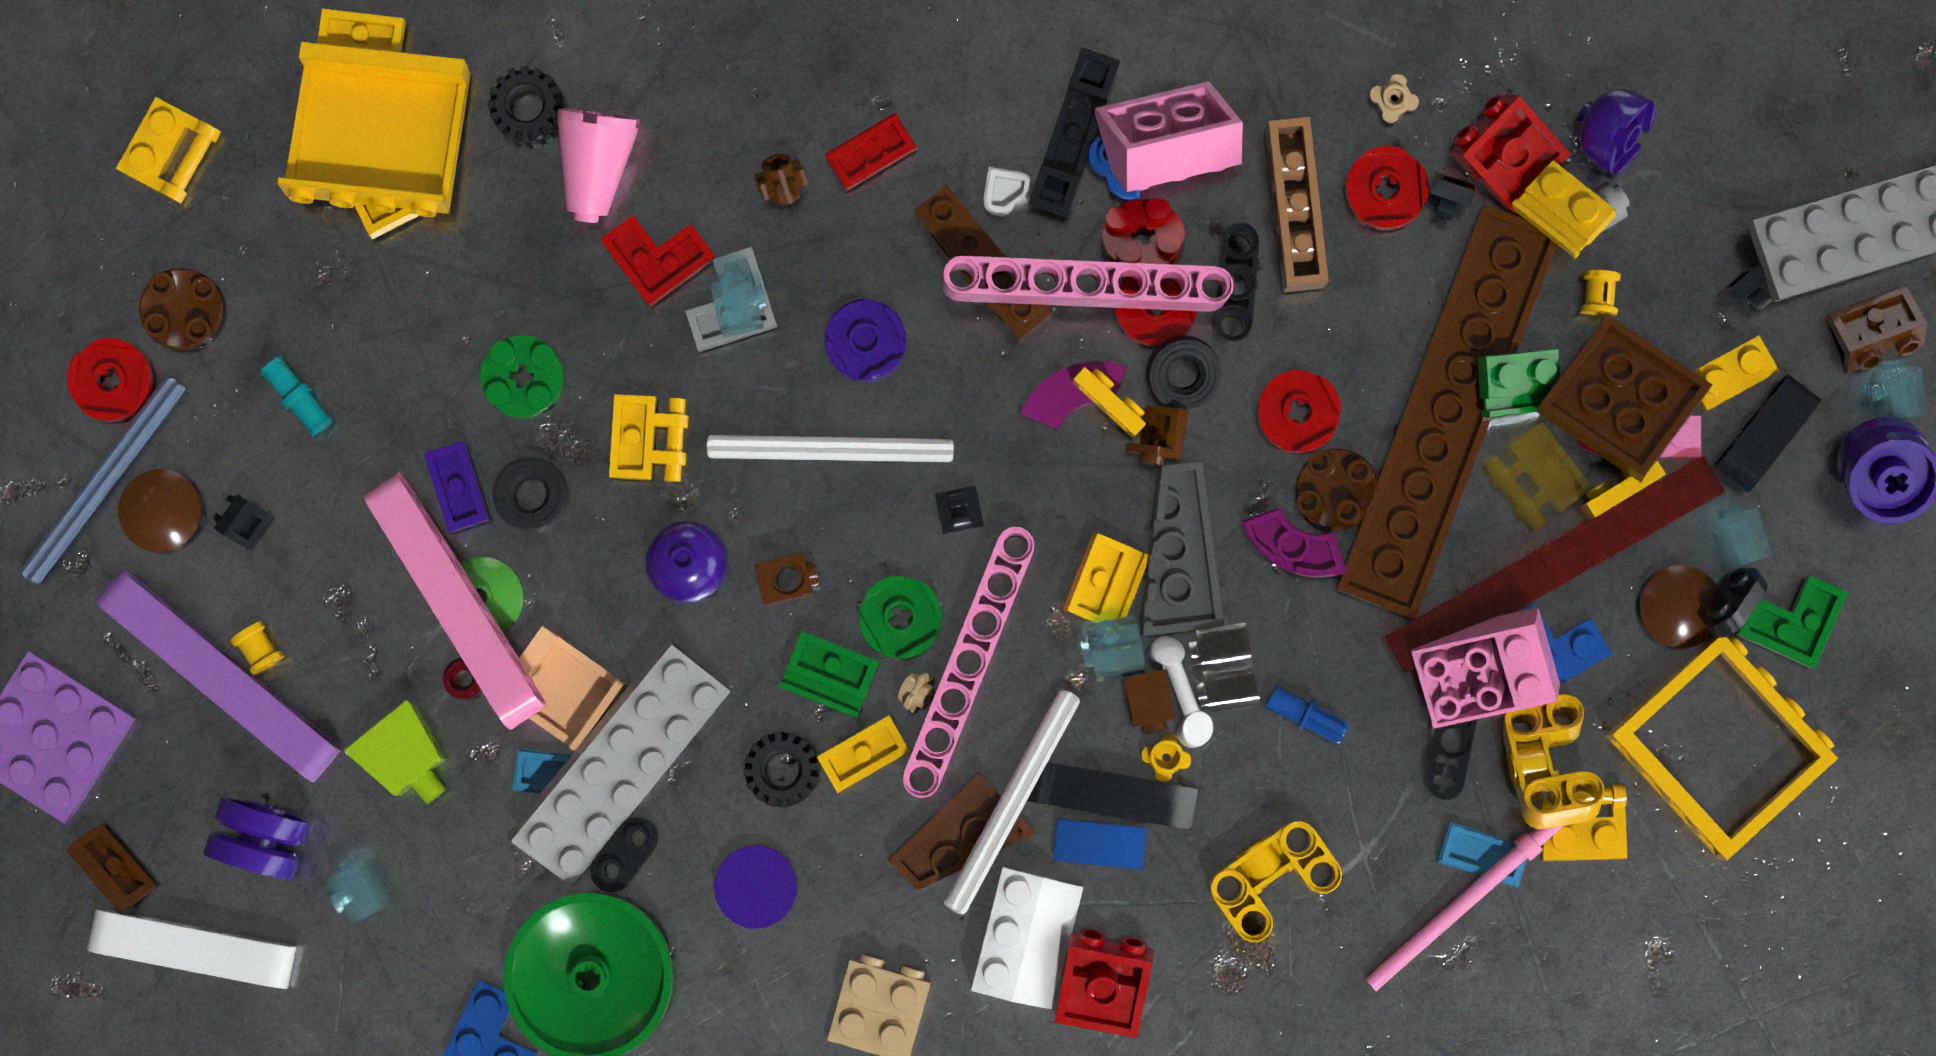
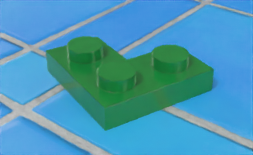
M1811 575L1806 576L1791 612L1761 599L1745 624L1736 631L1735 635L1810 669H1815L1848 592Z

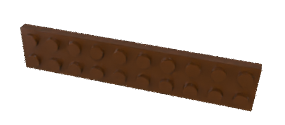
M1483 204L1378 477V491L1375 504L1360 524L1345 564L1348 573L1341 575L1336 591L1411 620L1416 619L1492 417H1481V410H1484V399L1480 398L1478 356L1517 352L1557 247L1555 242L1526 219Z

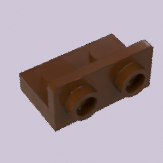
M1906 285L1828 313V324L1845 353L1844 366L1848 373L1859 369H1872L1882 361L1897 355H1910L1925 344L1928 323Z

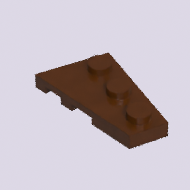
M977 772L894 851L887 860L917 891L960 871L1001 796ZM1020 816L1015 821L1000 851L1004 847L1036 834Z

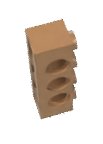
M1310 117L1268 121L1265 128V138L1283 293L1323 289L1329 282L1311 120Z

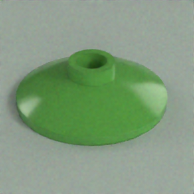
M473 557L462 561L460 564L476 590L482 589L486 592L487 600L485 604L502 632L505 633L515 624L523 607L524 595L518 576L508 565L491 557Z

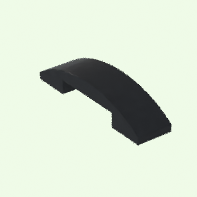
M1081 47L1028 205L1068 217L1088 161V149L1094 142L1099 128L1095 117V108L1107 105L1121 60Z
M1047 762L1027 801L1191 830L1198 789Z

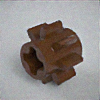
M775 154L767 157L761 164L762 172L754 174L758 192H761L763 200L766 201L771 198L772 203L775 205L783 206L795 202L801 196L800 187L808 185L804 167H801L800 160L798 158L791 160V157L787 154Z

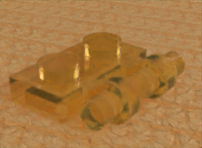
M1543 422L1536 425L1507 447L1516 460L1510 467L1507 468L1498 455L1485 464V467L1494 477L1491 480L1498 490L1503 489L1517 507L1514 510L1521 520L1525 518L1535 531L1548 522L1538 509L1547 501L1558 514L1593 488ZM1524 471L1539 489V492L1531 498L1515 479Z

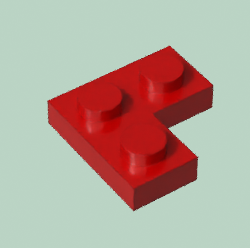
M634 215L600 238L601 242L649 307L712 263V259L716 258L692 224H689L658 248Z

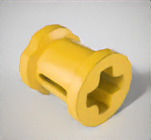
M1609 270L1583 271V279L1587 280L1585 304L1580 306V313L1598 317L1617 316L1618 308L1614 306L1616 282L1620 281L1621 274Z
M262 621L250 625L230 640L234 647L238 646L251 665L249 671L252 676L268 670L285 657L281 650L276 651L263 632L265 625Z

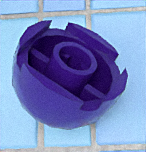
M1615 89L1600 95L1594 102L1588 101L1582 107L1577 118V122L1581 124L1579 130L1580 148L1586 157L1601 169L1611 174L1613 172L1615 174L1621 173L1632 162L1643 146L1636 142L1642 130L1650 132L1656 115V104L1641 94L1627 89Z
M694 521L674 522L662 528L650 541L645 556L646 574L653 587L665 598L681 604L699 603L713 595L724 583L729 569L728 551L720 536L707 525Z

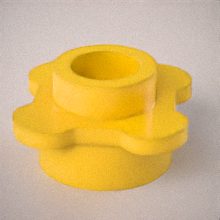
M1172 733L1163 734L1160 742L1153 747H1145L1141 753L1143 762L1150 764L1154 769L1156 780L1163 783L1169 782L1172 779V774L1176 771L1187 769L1191 764L1190 754L1183 752L1182 748L1177 744L1176 735ZM1164 754L1170 756L1168 762L1163 761L1162 756Z

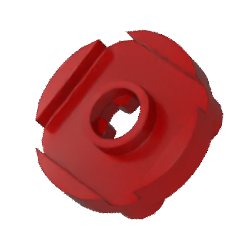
M1379 146L1368 150L1355 161L1345 181L1346 201L1357 221L1378 230H1394L1407 225L1418 216L1429 194V180L1425 168L1414 157L1409 155L1407 151L1396 146ZM1384 177L1389 178L1390 184L1398 186V191L1391 194V199L1383 198L1382 193H1377L1375 186L1380 185Z
M1153 198L1151 200L1137 199L1128 201L1110 209L1106 214L1105 224L1102 229V250L1108 262L1175 265V260L1180 256V253L1182 255L1184 249L1185 230L1183 223L1177 213L1170 209L1169 203L1164 199ZM1142 232L1152 235L1150 243L1147 245H1142L1140 240H1133L1132 238Z
M1126 277L1119 287L1125 294L1132 295L1139 292L1138 283L1131 277ZM1166 278L1160 281L1161 290L1166 295L1177 296L1180 294V286L1175 280ZM1114 308L1117 322L1131 341L1149 347H1156L1167 338L1185 335L1197 314V311L1161 310L1160 316H1153L1150 310Z
M101 338L89 343L91 345L85 347L81 353L78 352L72 358L68 367L66 380L71 398L75 400L77 406L85 414L101 421L117 422L136 416L150 397L153 388V372L147 356L132 344L117 338ZM109 369H116L115 374L120 377V383L115 385L112 391H107L106 385L100 383L101 375H108Z
M1296 369L1286 371L1273 378L1265 387L1257 406L1258 424L1263 435L1271 444L1285 453H1308L1322 447L1333 436L1339 424L1341 413L1339 396L1327 379L1312 372ZM1297 400L1299 405L1307 403L1310 411L1305 414L1306 422L1300 423L1298 419L1291 420L1288 413L1292 410L1290 405L1292 401Z

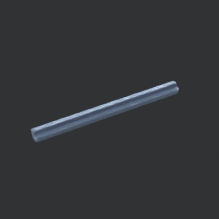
M171 376L163 378L20 568V573L27 580L39 584L48 574L184 393L185 387Z

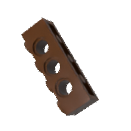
M947 185L914 210L916 221L949 261L958 256L1007 258ZM958 270L967 283L971 285L972 278L969 273L964 270ZM1001 271L992 275V281L996 287L1009 289L1014 286L1013 278L1007 272ZM984 302L1019 345L1051 320L1052 312L1046 305Z

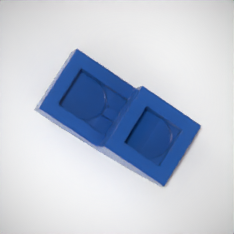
M1058 819L1053 860L1143 870L1147 828Z

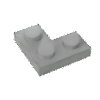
M749 247L712 259L724 299L685 311L698 352L777 328L753 248Z

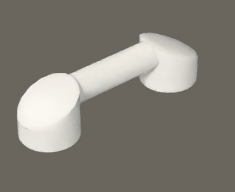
M1159 636L1148 645L1146 651L1147 659L1154 668L1167 670L1184 715L1176 728L1178 740L1188 748L1200 747L1211 738L1213 722L1208 714L1199 710L1181 663L1185 655L1182 643L1172 636Z

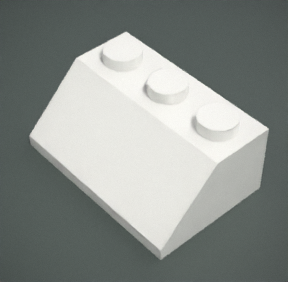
M1002 866L971 991L1011 1002L1052 1010L1084 887Z

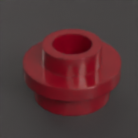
M462 658L455 659L444 670V687L455 698H473L481 692V689L473 676L468 686L462 687L458 683V675L462 671H470Z

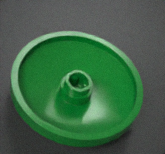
M603 893L568 895L547 903L538 909L522 924L515 934L504 964L503 987L505 999L512 1018L522 1033L534 1045L552 1056H622L645 1041L657 1028L666 1013L673 990L671 954L659 928L651 918L635 905L621 898Z

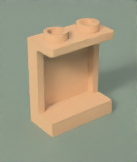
M543 626L519 658L546 702V707L529 719L568 745L574 752L628 686L618 677Z

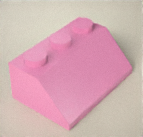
M1209 81L1095 108V117L1111 171L1127 192L1145 190L1150 186L1170 181H1182L1188 177L1207 172H1219L1225 168L1242 164L1243 122Z

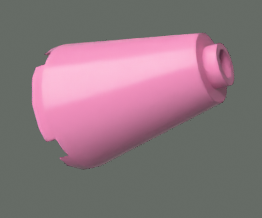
M558 108L557 125L566 210L574 212V220L598 223L599 216H608L639 130L640 119L616 114L614 116L601 114V112Z

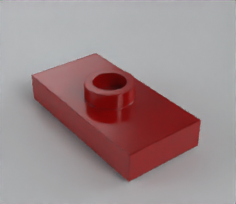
M895 112L827 152L825 157L847 192L916 151L917 147Z

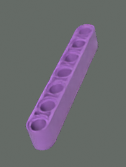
M122 568L95 599L96 604L309 781L315 783L341 752L340 747L258 678L252 676L246 668L125 569Z

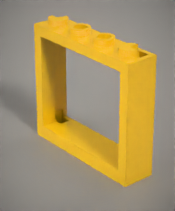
M1732 635L1728 638L1712 637L1605 735L1718 860H1728L1838 759L1831 751L1834 747L1832 741L1821 730L1816 728L1813 731L1803 721L1802 718L1805 716L1802 708L1790 697L1784 700L1773 688L1777 685L1775 679L1763 667L1758 666L1755 668L1745 658L1748 654L1747 649ZM1719 654L1815 757L1730 837L1724 833L1634 734L1641 725Z

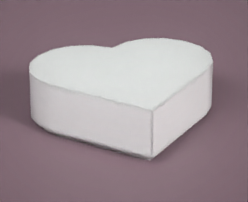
M989 167L984 192V208L986 212L992 217L1004 218L1013 211L1015 205L1027 203L1033 190L1031 178L1022 172Z

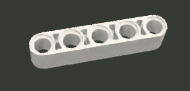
M95 908L87 951L262 986L288 989L296 946L125 912L120 914L114 910Z

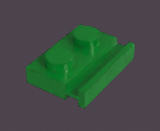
M1541 349L1478 356L1480 398L1484 399V410H1481V417H1498L1537 412L1541 402L1560 379L1559 349Z
M801 631L779 687L857 718L880 662Z

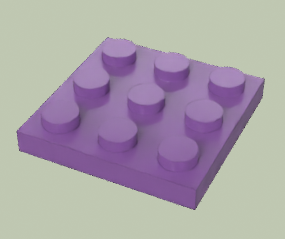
M28 651L0 694V783L62 823L69 824L135 722L136 717L36 653Z

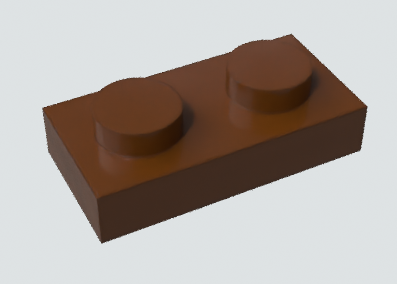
M102 823L71 843L66 850L120 914L150 894L156 886Z

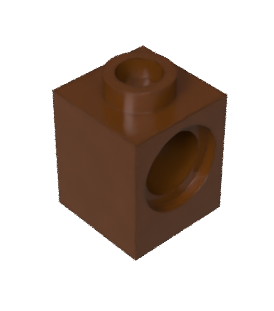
M804 553L754 564L765 607L814 596L812 586L820 584L814 560L806 562ZM785 568H794L800 574L798 586L789 591L782 590L777 584L778 574Z
M1165 669L1124 677L1122 680L1132 728L1141 726L1143 734L1167 729L1166 721L1175 719Z

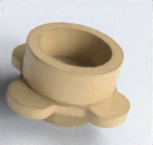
M1393 75L1390 82L1382 87L1375 86L1370 92L1371 101L1377 104L1378 110L1382 113V119L1387 123L1396 122L1398 117L1406 111H1414L1418 107L1419 99L1416 95L1411 94L1406 86L1407 79L1403 75ZM1396 95L1398 101L1392 102L1390 97Z
M915 671L912 672L903 682L898 694V700L904 703V708L910 709V712L913 714L917 713L920 708H926L935 693V687H933L935 678L929 677V674L926 672L922 674Z

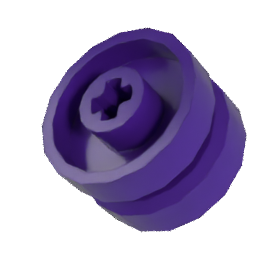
M1877 417L1861 423L1847 434L1838 450L1837 469L1853 504L1865 517L1879 523L1899 524L1917 518L1932 506L1936 499V455L1930 448L1924 435L1912 423L1898 417Z
M220 797L214 817L221 825L237 830L238 833L233 834L223 831L209 833L203 854L214 860L244 870L279 879L293 880L299 858L293 852L278 847L276 844L277 842L292 846L304 844L311 823L270 805L250 800L246 802L228 797Z

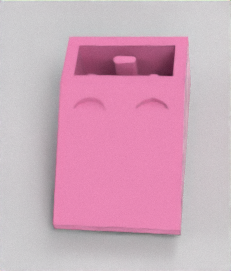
M1538 607L1494 617L1414 648L1411 651L1434 728L1554 703L1558 700L1560 681Z

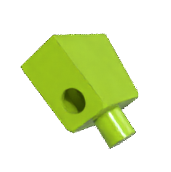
M406 700L344 750L348 756L394 796H401L410 788H413L424 803L428 805L446 790L432 772L446 760L445 755L414 701Z

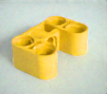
M1568 694L1558 695V700L1554 703L1508 712L1504 718L1503 740L1507 752L1512 784L1516 788L1524 821L1530 827L1536 829H1549L1590 821L1599 814L1603 801L1604 784L1596 774L1589 771H1580L1559 775L1558 770L1554 771L1549 748L1573 743L1579 737L1584 718L1582 703L1576 697ZM1566 715L1573 719L1574 722L1562 725L1555 721L1554 717ZM1524 722L1529 724L1532 730L1519 732L1512 725ZM1578 791H1585L1590 793L1594 799L1589 802H1581L1573 794ZM1545 799L1552 804V807L1540 810L1532 805V801Z
M1290 821L1267 837L1265 836L1238 854L1235 857L1236 859L1217 871L1210 879L1209 893L1231 927L1242 939L1249 942H1260L1271 934L1273 928L1272 916L1258 896V894L1263 892V888L1286 872L1294 870L1309 890L1319 894H1328L1340 885L1342 870L1313 827L1302 821ZM1294 828L1303 829L1308 836L1306 847L1299 852L1291 851L1286 844L1287 834ZM1320 862L1326 863L1332 870V878L1324 886H1316L1310 876L1314 865ZM1226 876H1233L1240 885L1238 895L1231 900L1222 899L1217 892L1219 881ZM1250 911H1258L1264 919L1263 928L1259 933L1249 935L1242 928L1243 916Z

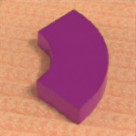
M1101 361L1083 362L1065 367L1046 378L1036 387L1025 402L1020 415L1059 430L1068 415L1080 407L1095 404L1072 383L1073 379L1084 367L1091 373L1097 368L1114 384L1110 390L1115 395L1118 393L1127 367Z
M1280 507L1241 521L1245 532L1255 547L1268 560L1286 571L1314 578L1334 577L1348 573L1333 532L1314 534L1301 531L1289 522Z

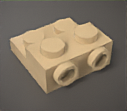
M860 954L859 961L850 959L827 1041L879 1056H910L931 981L923 979L924 971L901 965L899 972L883 968L885 960L870 955Z

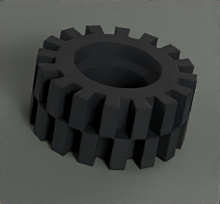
M521 66V70L515 71L514 68L507 70L508 75L504 78L500 75L496 79L498 83L496 87L491 86L489 91L491 99L487 100L491 113L489 114L491 120L500 133L510 141H517L520 145H526V142H531L532 145L540 144L539 140L543 138L546 141L552 137L551 133L554 130L558 131V108L562 109L565 105L560 88L549 74H544L541 69L536 67L534 70L529 69L528 66ZM523 91L535 92L542 99L540 114L529 121L517 119L511 111L514 97Z
M774 732L773 734L761 737L758 742L752 745L751 750L746 755L743 772L749 791L759 801L772 807H791L806 800L815 790L818 778L820 777V762L814 748L804 738L792 733ZM779 753L791 755L798 764V775L794 782L787 786L774 785L766 775L767 762L772 756Z

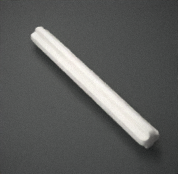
M710 435L707 438V455L710 458L951 462L954 456V444L950 439Z
M1060 690L1053 700L944 901V905L958 914L967 912L1080 703V699L1075 694L1067 690Z

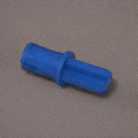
M1278 684L1265 706V709H1270L1297 723V729L1301 730L1304 727L1333 743H1340L1348 729L1347 721L1316 706L1315 700L1312 699L1308 702L1281 688Z

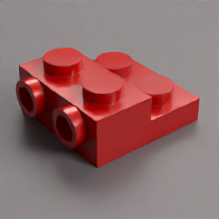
M1506 93L1504 96L1498 94L1492 97L1483 106L1482 112L1485 116L1475 126L1469 124L1456 134L1454 142L1457 145L1450 153L1475 181L1485 185L1508 212L1515 213L1516 211L1513 210L1512 203L1525 193V189L1553 160L1561 165L1571 153L1519 95Z
M1083 929L1080 931V935L1071 933L1054 1023L1137 1038L1153 964L1154 949L1147 948L1146 942L1136 937H1124L1121 942L1105 940V935L1094 929Z

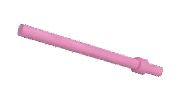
M1563 826L1549 829L1535 828L1530 834L1525 831L1514 841L1516 846L1366 977V981L1375 991L1380 989L1527 858L1531 861L1543 851L1541 846Z

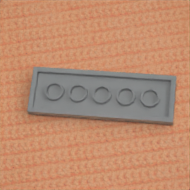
M1936 165L1747 223L1773 302L1936 253Z
M666 640L506 837L510 842L563 881L573 886L731 691Z

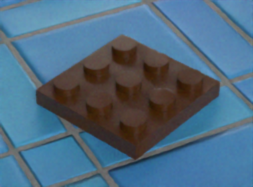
M1608 315L1541 402L1537 413L1641 483L1705 398L1713 384Z

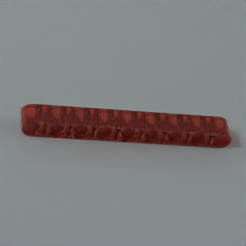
M1703 455L1383 638L1405 674L1416 668L1411 653L1412 649L1494 617L1517 611L1719 496L1725 490Z

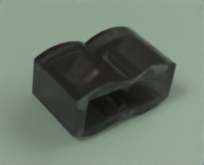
M1246 623L1195 631V640L1188 641L1192 666L1200 665L1203 681L1196 682L1199 706H1207L1209 714L1261 705Z

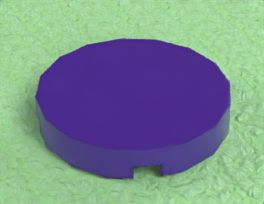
M858 299L844 304L832 315L826 328L824 345L830 362L840 374L854 381L872 382L887 377L899 366L906 352L907 335L901 318L890 306L871 299Z
M762 845L744 846L730 853L719 866L714 880L715 899L722 913L734 924L749 929L767 928L781 921L792 909L797 895V875L790 861L778 850Z

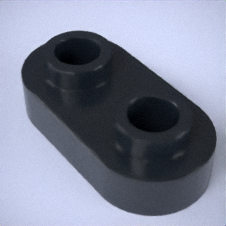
M1738 568L1731 572L1716 598L1707 606L1706 613L1703 616V623L1713 637L1724 638L1738 631L1745 624L1765 594L1768 584L1756 568Z
M635 817L628 819L619 827L591 865L590 874L592 881L600 890L617 892L630 884L659 845L660 835L656 825L646 818ZM635 830L641 831L645 836L644 843L639 847L634 846L630 842V835ZM609 863L615 864L619 870L618 876L613 880L608 879L604 875V868Z

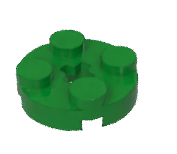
M514 335L495 342L490 347V351L484 357L481 365L480 384L487 401L504 415L512 418L529 419L542 414L543 411L547 410L558 400L564 387V369L555 351L541 339L533 336ZM519 366H526L527 372L534 376L533 381L525 382L524 388H517V381L511 379L512 372H517Z
M891 576L880 580L867 591L860 606L859 625L865 640L875 651L889 658L909 659L922 654L932 646L941 630L942 610L937 596L927 584L912 577ZM896 606H899L902 611L907 609L912 611L913 615L908 618L910 626L902 629L900 625L892 627L889 623V620L894 616L892 609Z

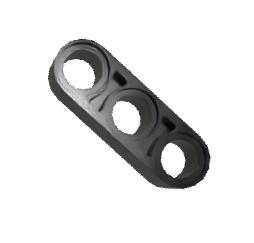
M1243 222L1230 225L1223 233L1219 245L1217 267L1225 269L1229 272L1230 276L1237 275L1242 277L1247 284V290L1239 295L1231 294L1224 305L1214 311L1213 334L1219 343L1228 347L1242 344L1250 334L1253 325L1259 235L1255 228ZM1233 235H1243L1250 242V250L1241 254L1235 253L1230 249L1228 239ZM1216 282L1215 298H1218L1222 295V290ZM1227 316L1239 318L1243 323V332L1237 336L1226 334L1221 326L1223 318Z
M1786 374L1715 463L1714 468L1746 493L1750 492L1812 415L1822 399L1791 375Z

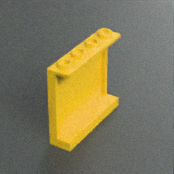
M301 42L299 59L304 68L285 178L278 177L277 182L284 194L291 201L302 204H311L314 199L329 201L331 205L340 208H353L355 204L370 205V208L385 213L395 212L396 208L411 209L413 214L423 217H435L436 213L449 214L471 72L465 59Z

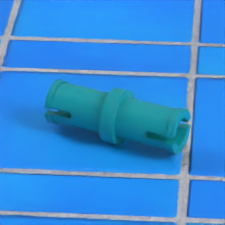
M281 356L274 358L261 369L259 373L265 377L283 399L281 405L286 410L291 409L312 437L319 434L332 423L333 419L328 416L310 394L312 391L311 387L307 383L302 384Z

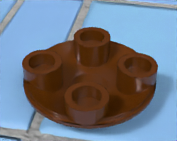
M174 268L154 274L145 287L139 303V316L145 332L158 344L175 350L192 349L208 341L217 331L223 315L222 298L215 284L204 274L188 268Z
M1343 448L1314 452L1302 468L1296 483L1298 509L1310 522L1327 530L1348 529L1361 522L1372 510L1378 491L1377 478L1369 462L1358 453Z
M166 469L149 470L131 480L122 492L118 505L119 522L125 535L134 544L145 550L154 552L177 550L192 537L199 525L202 499L192 483L181 474Z
M1675 565L1664 568L1654 574L1641 589L1639 607L1642 622L1647 631L1662 645L1674 648L1697 646L1712 636L1703 623V616L1706 613L1707 606L1716 598L1720 590L1714 580L1698 568L1687 565Z

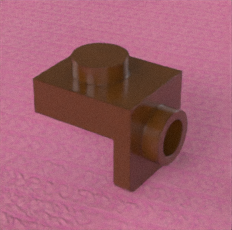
M1146 405L1144 415L1146 425L1142 428L1140 444L1126 443L1125 451L1140 454L1139 462L1163 466L1164 458L1181 460L1189 411L1179 408Z

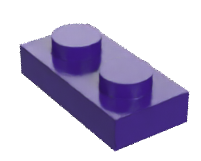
M460 441L423 453L448 532L454 533L490 521L466 443Z

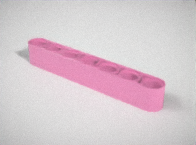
M958 256L951 259L946 264L941 278L943 292L947 297L956 301L1184 311H1215L1224 305L1232 294L1234 287L1233 279L1229 272L1216 266ZM955 270H964L971 276L972 284L964 288L957 287L951 282L949 275ZM996 272H1007L1013 278L1014 286L1009 289H1000L994 285L992 275ZM1041 273L1049 274L1055 280L1056 287L1051 291L1040 290L1034 283V276ZM1080 275L1091 276L1097 283V290L1091 293L1081 291L1076 284V278ZM1122 277L1133 278L1138 283L1139 292L1132 295L1125 294L1119 288L1118 279ZM1166 278L1175 280L1180 286V294L1177 296L1166 295L1161 290L1160 281ZM1206 280L1217 282L1221 287L1222 295L1218 298L1207 296L1202 290V282Z
M397 472L364 495L366 504L502 723L512 730L546 707V702L407 479L400 472Z
M1010 527L1001 533L996 542L904 771V787L914 797H930L940 787L1033 555L1034 540L1031 534L1024 528ZM1010 536L1022 537L1028 546L1026 553L1019 558L1008 556L1003 547L1007 538ZM997 574L1009 577L1012 582L1011 591L1002 597L993 595L988 589V581L991 577ZM983 612L993 615L997 623L994 632L986 636L976 633L972 626L975 616ZM965 651H973L981 659V667L974 674H964L957 667V658ZM953 689L963 693L966 700L964 708L954 714L945 711L941 705L944 693ZM940 728L949 734L950 743L943 752H932L926 746V735L932 729ZM918 767H926L934 775V783L927 791H917L910 783L911 773Z

